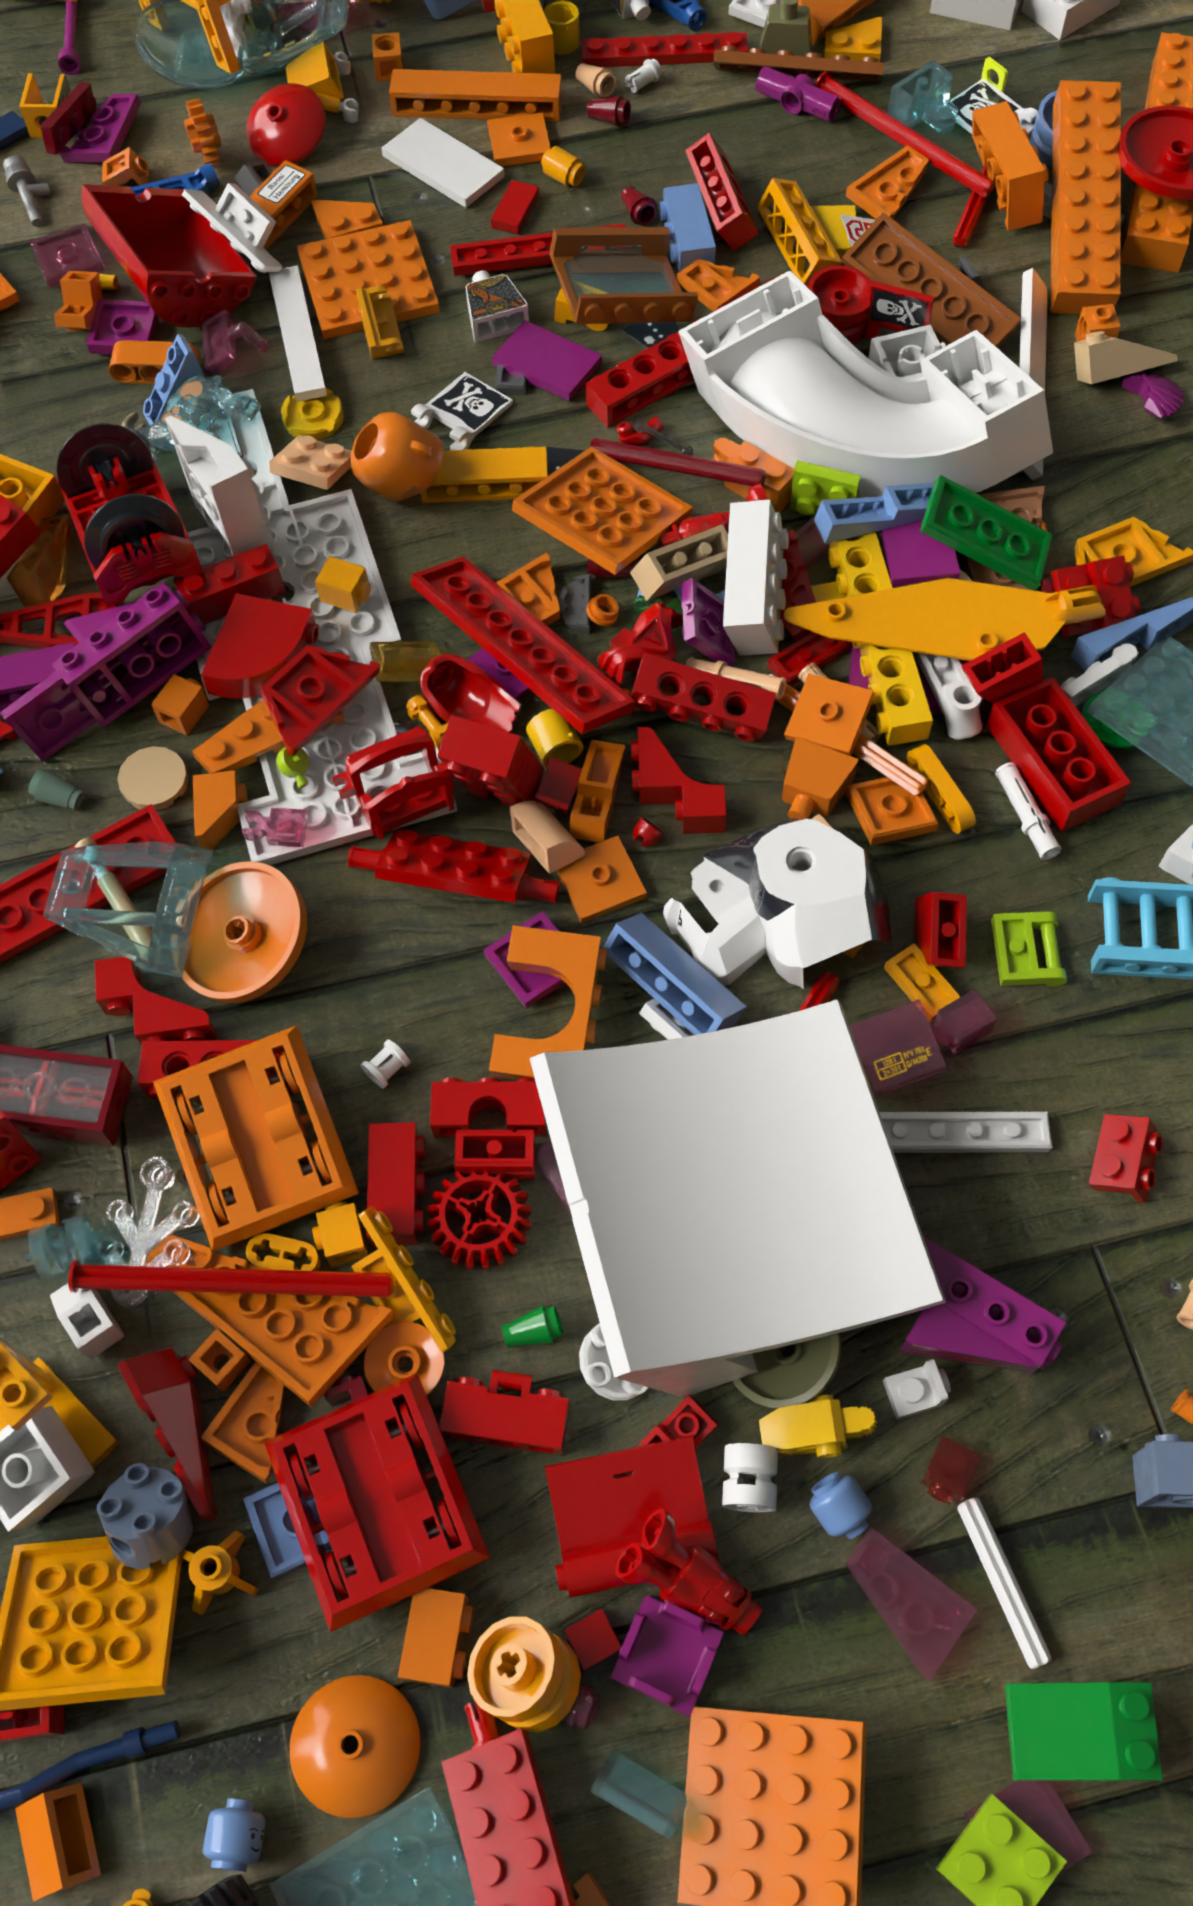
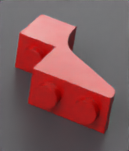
M638 727V741H631L632 762L638 761L639 770H632V790L639 791L640 805L675 804V821H682L683 834L725 833L726 805L724 785L703 784L687 777L678 767L655 732L649 727Z
M131 955L94 960L96 1002L105 1015L125 1016L133 1011L134 1036L141 1046L142 1041H206L217 1039L216 1029L205 1011L144 989L141 984L140 969Z

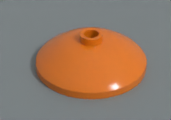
M364 1675L342 1677L316 1691L299 1712L290 1739V1763L300 1790L317 1808L342 1818L370 1816L394 1803L410 1784L416 1772L421 1751L419 1723L408 1700L389 1683ZM349 1736H355L359 1743L358 1749L353 1754H347L343 1746L345 1739Z

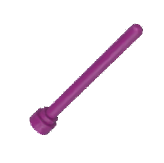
M66 1L64 49L58 54V67L67 75H75L81 69V57L76 51L77 2Z

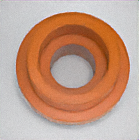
M599 594L587 604L586 611L589 618L598 625L611 626L619 617L617 601L607 594Z

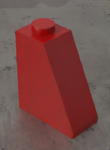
M1025 632L961 665L963 672L978 696L992 703L1043 681L1042 658Z

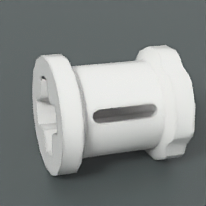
M389 1039L383 1043L384 1048L370 1062L364 1061L361 1064V1068L366 1075L382 1089L388 1085L387 1080L402 1066L407 1067L411 1063L403 1050Z

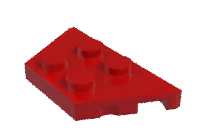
M306 645L261 687V696L288 753L293 757L380 673L381 665L374 661H370V665L351 661L350 655L339 652L330 653L323 648Z

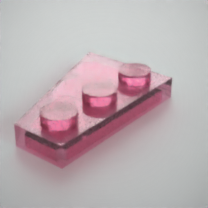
M870 1527L845 1565L925 1682L929 1683L977 1609Z

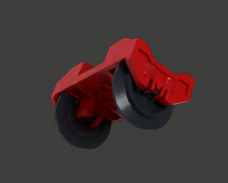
M110 423L90 425L71 435L63 444L58 454L56 479L107 608L124 602L128 594L137 588L154 585L160 580L174 575L187 578L195 574L204 573L194 545L188 536L151 452L144 441L130 429Z

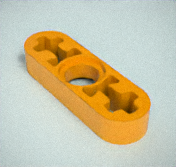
M923 744L908 751L907 762L909 767L928 779V784L924 791L954 833L959 834L975 826L976 818L972 807L928 745Z

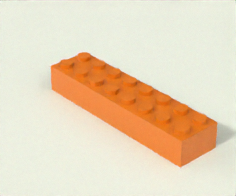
M1060 80L1053 103L1051 314L1080 315L1082 307L1113 304L1115 308L1120 296L1121 164L1118 154V143L1121 134V82Z

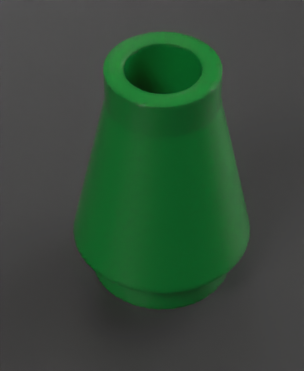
M543 1304L516 1320L502 1325L503 1337L508 1348L524 1345L554 1344L555 1339L564 1336L560 1315L555 1305L546 1307Z

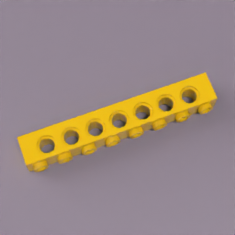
M876 532L829 543V561L831 567L836 568L838 572L836 584L839 594H844V597L893 588ZM853 642L854 648H859L862 655L860 657L861 673L863 677L868 676L870 683L868 689L874 691L875 696L871 705L876 704L878 711L876 714L877 729L880 734L884 733L887 745L927 740L933 719L912 651Z

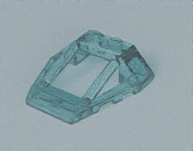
M250 0L252 13L247 14L254 29L251 44L239 46L237 60L240 71L250 75L272 73L313 46L336 36L346 27L349 0ZM313 1L281 22L278 4ZM319 13L317 29L312 31V34L298 43H295L293 40L284 44L285 48L282 49L283 35Z
M157 841L82 846L63 850L44 909V917L81 937L87 936L104 945V949L115 955L119 953L134 961V965L145 971L183 978L191 947V931L204 880L209 875L214 851L179 843ZM103 865L167 869L156 912L85 909L97 867ZM94 924L153 927L150 946L148 948Z

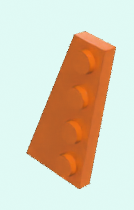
M262 699L192 752L195 759L209 773L237 771L256 762L258 756L269 751L276 753L284 748L285 745ZM340 711L326 725L333 723L335 726L345 721L343 712Z

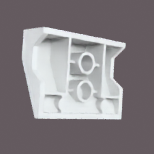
M173 416L165 418L195 506L211 531L223 536L229 545L232 557L266 543L274 556L270 542L274 541V537L268 525L264 523V521L268 520V517L261 503L257 501L261 498V494L256 483L251 479V477L255 476V473L247 457L240 458L232 445Z

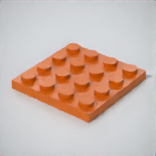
M411 220L297 246L323 339L364 330L355 289L386 286L387 292H390L397 322L440 313L439 302Z
M592 446L514 499L512 504V511L614 575L658 543L662 534L671 532V525L675 524L678 527L685 519L690 518L693 509L691 505Z
M694 1707L690 1720L677 1903L698 1906H861L867 1723Z

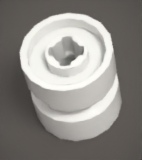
M751 1443L725 1445L724 1471L730 1475V1478L723 1482V1508L754 1513L776 1511L777 1485L771 1481V1477L777 1475V1448ZM744 1479L756 1480V1484H744Z

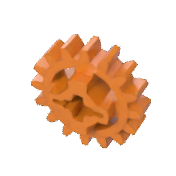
M200 98L186 101L189 119L184 120V126L193 153L200 152L205 165L208 163L212 166L220 164L217 147H220L222 142L212 112L205 113Z

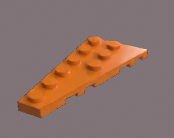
M171 1234L141 1262L143 1266L274 1270L268 1267L263 1269L251 1265L247 1260L236 1256L231 1258L212 1252V1249ZM172 1291L310 1407L321 1398L395 1316L390 1308L381 1305L375 1307L361 1302L359 1298L354 1296Z

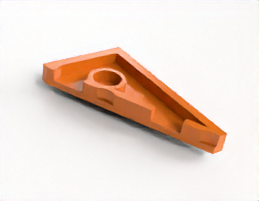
M255 1362L201 1436L202 1442L267 1484L271 1478L272 1464L264 1442L278 1436L286 1386Z

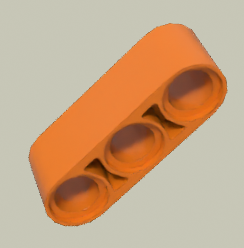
M133 340L116 342L108 368L110 376L121 383L155 384L156 375L161 372L167 359L168 348L174 342ZM188 343L200 364V350L195 345Z

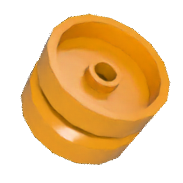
M507 1617L492 1624L479 1637L470 1655L467 1677L470 1693L481 1709L516 1729L522 1728L527 1730V1732L540 1733L556 1726L570 1712L579 1694L581 1672L577 1655L565 1640L528 1617Z

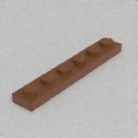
M723 46L721 50L715 49L714 53L715 69L760 72L764 66H767L786 75L805 74L810 77H819L823 72L828 71L832 74V78L881 82L884 63L878 62L879 59L874 57H863L861 61L850 60V57L847 55H834L833 59L822 58V54L812 52L806 53L804 57L794 56V52L780 50L777 54H766V50L760 48H751L749 52H741L734 46Z

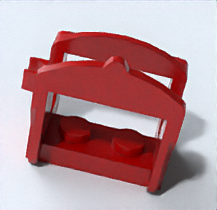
M422 726L347 755V761L345 762L346 771L332 778L335 787L342 784L347 785L345 788L338 790L341 800L355 795L373 836H378L379 840L385 838L384 832L445 807L449 811L455 809L452 792L455 788L452 775L445 770L446 765L444 763L438 764L434 742L428 730L423 729ZM417 750H422L425 764L430 773L414 777L406 776L399 783L373 797L369 793L365 794L360 773Z

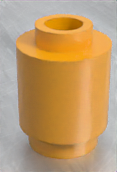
M554 146L548 149L542 157L543 173L567 187L570 185L577 187L583 180L586 166L575 155L558 146Z

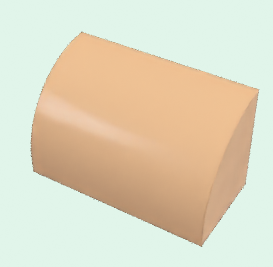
M528 800L510 807L513 833L549 874L586 856L583 847L541 802Z

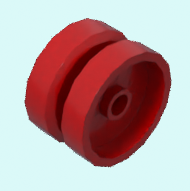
M830 266L819 270L811 277L808 289L818 297L822 315L851 344H856L865 337L869 319L872 285L870 278L860 270L848 266Z

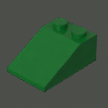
M1151 1683L1005 1684L1013 1780L1163 1781Z

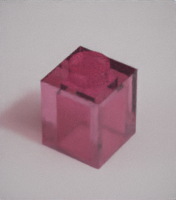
M975 989L939 1009L933 1022V1030L938 1041L944 1046L948 1045L953 1054L990 1034L997 1018Z

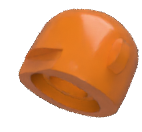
M392 411L380 413L374 416L357 435L351 451V468L354 475L365 487L383 498L398 502L425 492L434 482L443 460V442L431 431L404 415Z

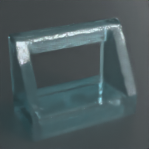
M613 1749L590 1791L668 1840L672 1839L690 1799L688 1794Z

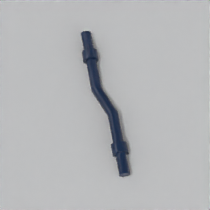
M175 1720L147 1730L144 1727H139L124 1732L123 1738L74 1753L22 1785L1 1791L0 1811L21 1805L35 1798L80 1770L123 1756L132 1759L147 1754L151 1747L180 1738V1725Z

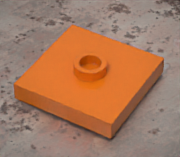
M543 112L487 120L494 162L501 167L541 162L544 153L551 149Z
M808 674L784 733L785 739L794 742L798 736L851 756L873 702L874 691Z
M888 777L847 785L846 796L870 845L937 831L939 823L923 792L919 796H914Z
M619 836L584 848L586 856L556 870L581 924L647 898V892Z

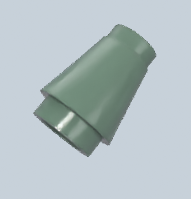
M42 769L37 770L28 788L29 794L33 795L36 801L73 810L79 809L85 796L84 791L79 790L51 769L46 771Z

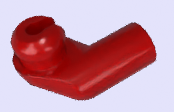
M653 417L641 428H633L631 422L624 421L617 426L616 431L619 434L618 439L622 443L645 445L664 429V425L659 418Z

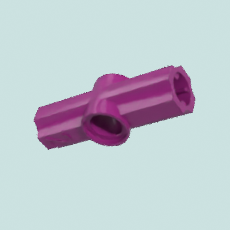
M764 66L756 80L755 90L780 101L784 110L790 114H798L802 110L832 123L841 106L840 97L817 88L814 81L805 74H800L793 78Z

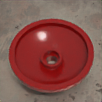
M286 83L268 90L256 101L247 119L246 139L250 150L259 160L264 159L271 167L278 168L285 160L293 164L303 161L316 149L323 137L326 126L324 106L316 93L302 84Z

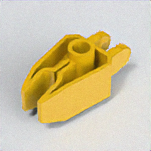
M819 1395L809 1403L779 1407L760 1419L762 1445L775 1447L778 1449V1453L787 1456L817 1453V1458L837 1457L842 1455L841 1450L848 1448L847 1439L861 1438L863 1435L867 1437V1435H872V1432H875V1428H877L876 1416H874L875 1413L871 1411V1408L868 1409L867 1406L842 1408L840 1400L833 1399V1395Z

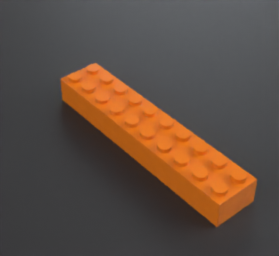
M1161 32L1152 63L1145 109L1157 106H1181L1193 109V37L1184 36L1179 33ZM1132 180L1120 251V263L1179 273L1189 244L1193 217V200L1161 196L1146 190Z

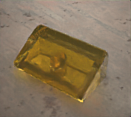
M433 641L370 642L369 646L372 661L381 665L380 673L375 677L379 682L420 681V676L429 664V661L441 655Z

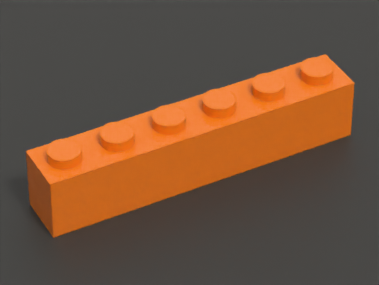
M393 69L389 97L392 117L488 120L543 112L545 121L560 122L562 83L561 74Z

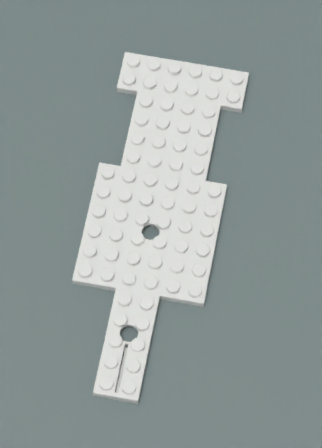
M253 389L212 399V404L218 409L209 417L201 415L200 406L203 402L193 405L200 430L232 445L235 451H238L239 456H242V454L243 457L246 456L252 468L257 470L256 475L251 479L256 483L261 494V498L257 501L261 503L268 517V520L264 521V523L268 525L274 537V541L270 542L274 554L273 557L279 567L283 584L288 589L295 591L292 599L287 602L285 598L282 600L286 604L313 610L316 624H319L320 631L317 642L311 646L323 648L330 653L339 652L350 655L351 661L370 665V661H373L372 655L403 647L352 490L349 489L289 505L281 477L270 473L269 461L274 458ZM209 527L187 532L194 545L202 569L232 557L229 545L223 536L213 533ZM329 556L366 568L368 581L371 584V592L367 601L361 603L356 613L320 602L315 580ZM226 616L204 624L206 629L202 633L212 648ZM212 648L197 658L200 674L204 669ZM378 675L341 710L345 721L335 726L333 723L325 725L319 733L302 747L309 757V768L304 774L309 782L307 786L298 788L295 778H289L280 772L276 763V758L280 751L276 753L269 751L259 756L270 795L240 803L237 809L252 862L273 865L373 836L355 795L341 800L338 790L345 788L347 785L342 784L335 787L332 778L346 771L345 762L347 761V755L397 735ZM203 682L204 689L209 701L221 698L219 696L208 694L205 684ZM262 696L243 698L246 711L263 699ZM422 752L405 757L402 756L360 773L365 794L369 793L373 797L399 783L406 776L414 777L430 772L425 764ZM437 757L438 764L442 763V761ZM456 802L454 810L449 811L445 807L394 829L456 812Z

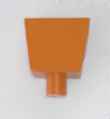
M797 736L794 741L782 792V800L791 804L788 817L809 819L811 812L820 814L822 817L828 816L846 792L847 785L852 784L859 759Z

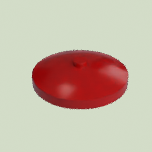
M1157 106L1145 109L1132 116L1122 128L1118 143L1119 160L1124 172L1138 185L1155 194L1174 199L1193 200V109L1181 106Z

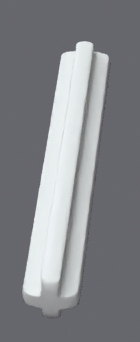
M976 1497L958 1505L960 1516L1028 1666L1031 1669H1035L1049 1663L1052 1660V1656L980 1499Z

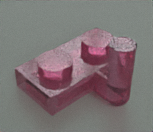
M226 309L202 323L204 366L212 375L230 367L236 362V339L243 336L258 351H263L267 346V342L247 323L239 322L234 325L233 316Z

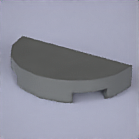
M592 574L575 577V581L560 590L558 597L562 621L572 630L584 634H590V618L586 607L591 600Z

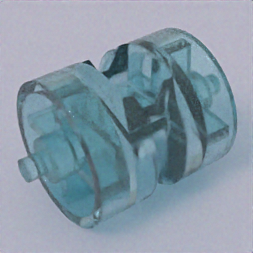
M84 1213L62 1220L61 1226L58 1228L51 1223L29 1230L28 1242L30 1253L24 1254L26 1262L33 1260L35 1268L42 1279L65 1273L68 1265H71L73 1260H79L81 1265H91L99 1262L100 1255L97 1240L104 1238L102 1231H94L89 1217Z

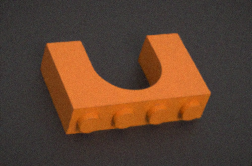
M512 926L507 956L510 970L547 974L561 979L571 988L575 995V1009L566 1027L548 1038L529 1039L495 1034L489 1072L493 1077L517 1080L523 1077L535 1078L530 1062L531 1057L544 1052L587 1050L588 1043L595 1042L597 1021L591 1019L593 1006L600 1007L603 985L597 984L599 970H606L608 949L602 948L601 937Z

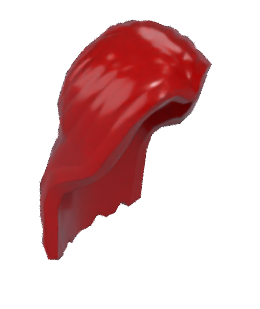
M442 654L431 659L420 676V686L423 695L437 715L449 723L451 715L509 733H512L514 730L513 722L516 721V713H520L522 704L497 680L475 663L456 654Z

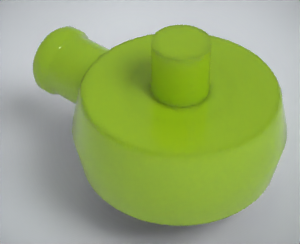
M286 747L282 748L276 758L278 769L283 775L295 778L298 788L307 786L309 782L304 775L309 768L307 753L301 748L292 757Z

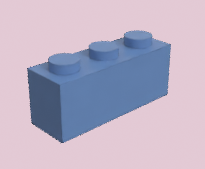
M694 183L663 188V201L659 202V215L661 220L666 221L664 227H668L671 233L670 256L672 263L677 262L679 272L698 259L715 264L716 245L699 184Z

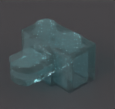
M930 61L892 86L888 114L910 128L921 121H925L939 133L952 131L955 127L959 110L958 107L949 101L953 74L936 61Z

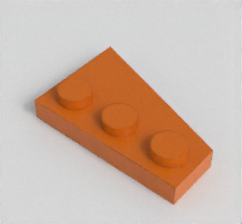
M907 145L850 184L846 190V197L875 219L883 212L894 219L927 171L929 159Z

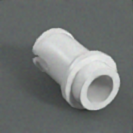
M655 59L645 60L642 67L625 77L628 89H631L632 93H636L651 81L657 82L659 76L662 75L661 66Z

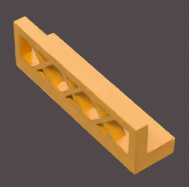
M772 178L756 208L791 271L808 288L811 277L819 270L830 266H841L842 260L797 182ZM774 199V211L772 214L768 207ZM782 217L785 218V234L781 231ZM794 237L797 240L796 254L793 253ZM805 258L810 263L806 273L804 272Z

